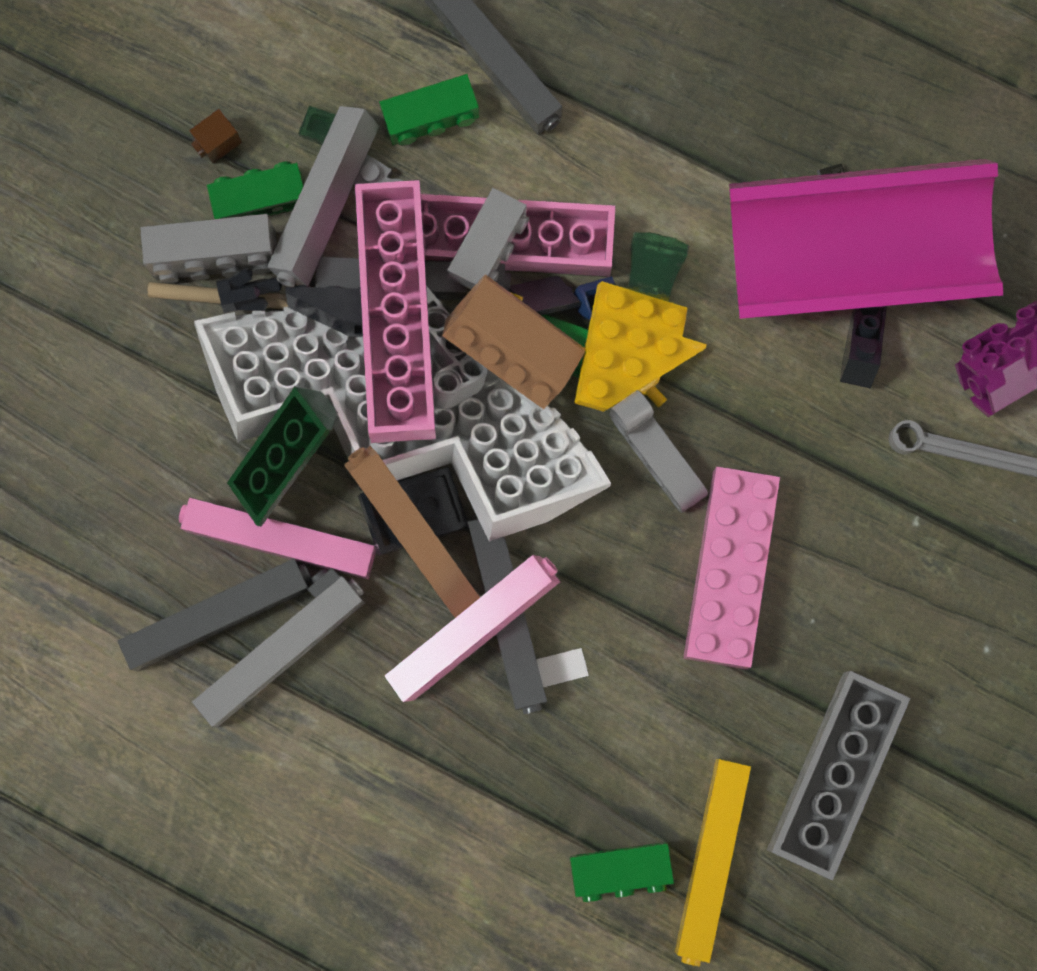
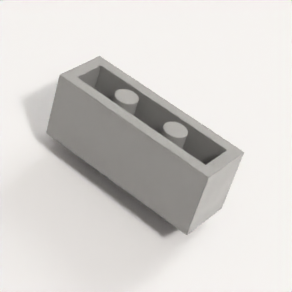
M492 188L447 270L448 278L470 290L485 274L496 282L499 276V272L496 269L501 260L506 262L509 259L514 248V244L511 243L516 233L521 235L529 221V217L526 216L527 205Z

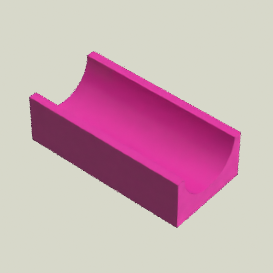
M987 159L729 184L740 319L1003 296V282L997 269L992 230V194L994 181L998 176V163Z

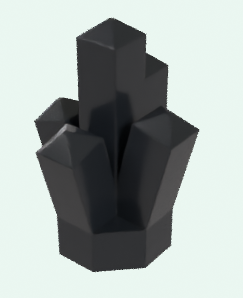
M247 268L242 269L230 278L216 281L224 313L236 310L264 311L268 306V302L264 297H259V295L280 291L283 284L277 281V277L250 281L252 280L253 272Z

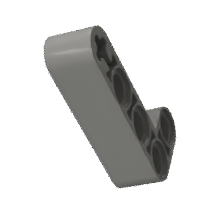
M427 287L430 350L432 356L442 367L433 379L434 405L440 409H449L475 395L482 389L488 369L442 336L446 318L450 314ZM431 325L437 326V327H439V329H434V328H432V327H430V326H431ZM448 349H455L458 352H451ZM467 372H472L477 376H470ZM440 387H447L452 391H444Z
M636 390L611 408L610 418L674 506L681 513H684L706 497L708 492L653 418L654 411L647 399L640 391Z

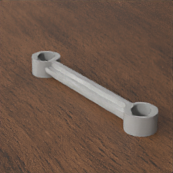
M911 420L899 422L889 433V444L899 454H910L917 449L1037 477V458L923 432L918 423ZM908 427L915 432L917 441L912 448H906V445L900 441L899 433H896L899 428Z

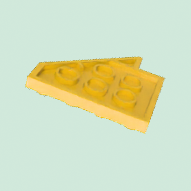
M603 281L597 284L575 404L604 412L636 390L642 389L706 349L707 344L683 337L688 308Z

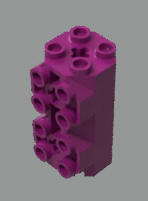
M1037 300L1017 311L1015 327L1008 328V325L1005 323H997L963 343L962 358L955 364L958 378L965 391L970 388L974 396L970 400L974 406L988 418L1037 389Z

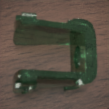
M634 232L630 247L631 271L627 289L669 301L675 278L685 263L690 246L673 237L662 236L652 232Z

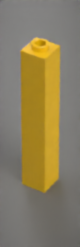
M716 759L675 947L677 956H682V963L700 967L701 961L710 963L751 766Z

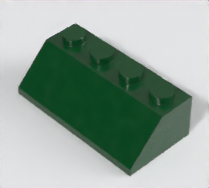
M294 386L227 481V484L256 526L262 527L332 430L338 412L321 391Z

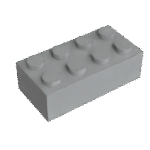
M267 214L140 227L143 264L156 281L160 280L161 283H175L179 281L178 278L191 277L192 280H205L210 277L209 275L214 274L231 277L244 268L253 270V273L256 274L271 272L267 266L276 249L277 238L276 231Z

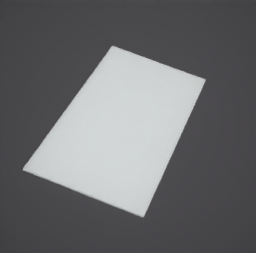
M582 648L536 659L543 687L589 676Z

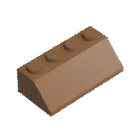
M486 274L446 318L442 334L444 338L543 410L564 389L585 353L583 346Z

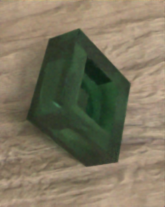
M309 105L298 132L299 137L323 145L336 115Z

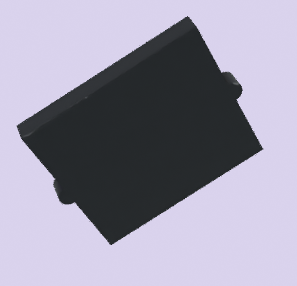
M558 275L511 285L509 288V292L523 297L522 302L540 315L580 307V301L572 292V287H568Z

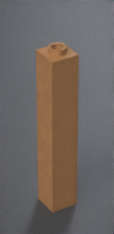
M371 445L366 449L364 447L357 449L349 456V461L344 466L448 610L456 618L480 598L377 452Z

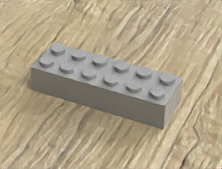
M852 671L843 672L767 851L833 881L910 701L909 697Z

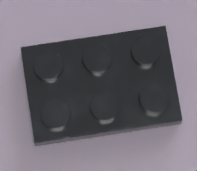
M449 467L398 482L437 538L469 527ZM364 492L360 493L358 499L378 556L403 549L404 547Z

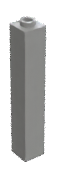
M339 107L267 267L277 276V281L285 286L294 287L295 284L308 286L379 128V125L365 109Z
M341 576L193 700L192 703L212 727H219L365 604L360 597L364 594V591L353 578L347 582Z

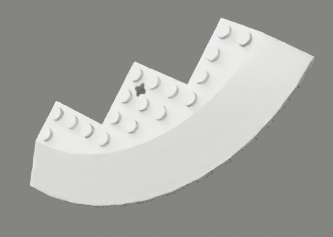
M284 307V311H252V314L235 315V312L194 321L216 392L237 442L260 436L294 386L321 391L338 412L333 427L347 458L357 449L362 447L366 449L371 445L396 480L452 463L489 541L546 523L611 485L592 451H588L580 442L578 433L574 428L570 429L560 418L561 414L554 407L550 408L547 406L543 410L490 370L487 371L482 389L475 395L449 409H440L434 405L436 439L371 443L368 434L363 337H349L288 307ZM448 349L451 352H458L455 349ZM431 354L433 382L435 374L438 371H440L442 367ZM467 372L470 376H477L472 372ZM440 387L444 391H452L450 388Z

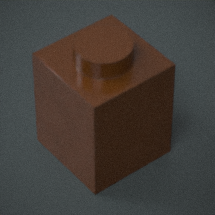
M220 109L189 130L194 139L190 143L201 159L207 156L212 164L242 143L238 132Z

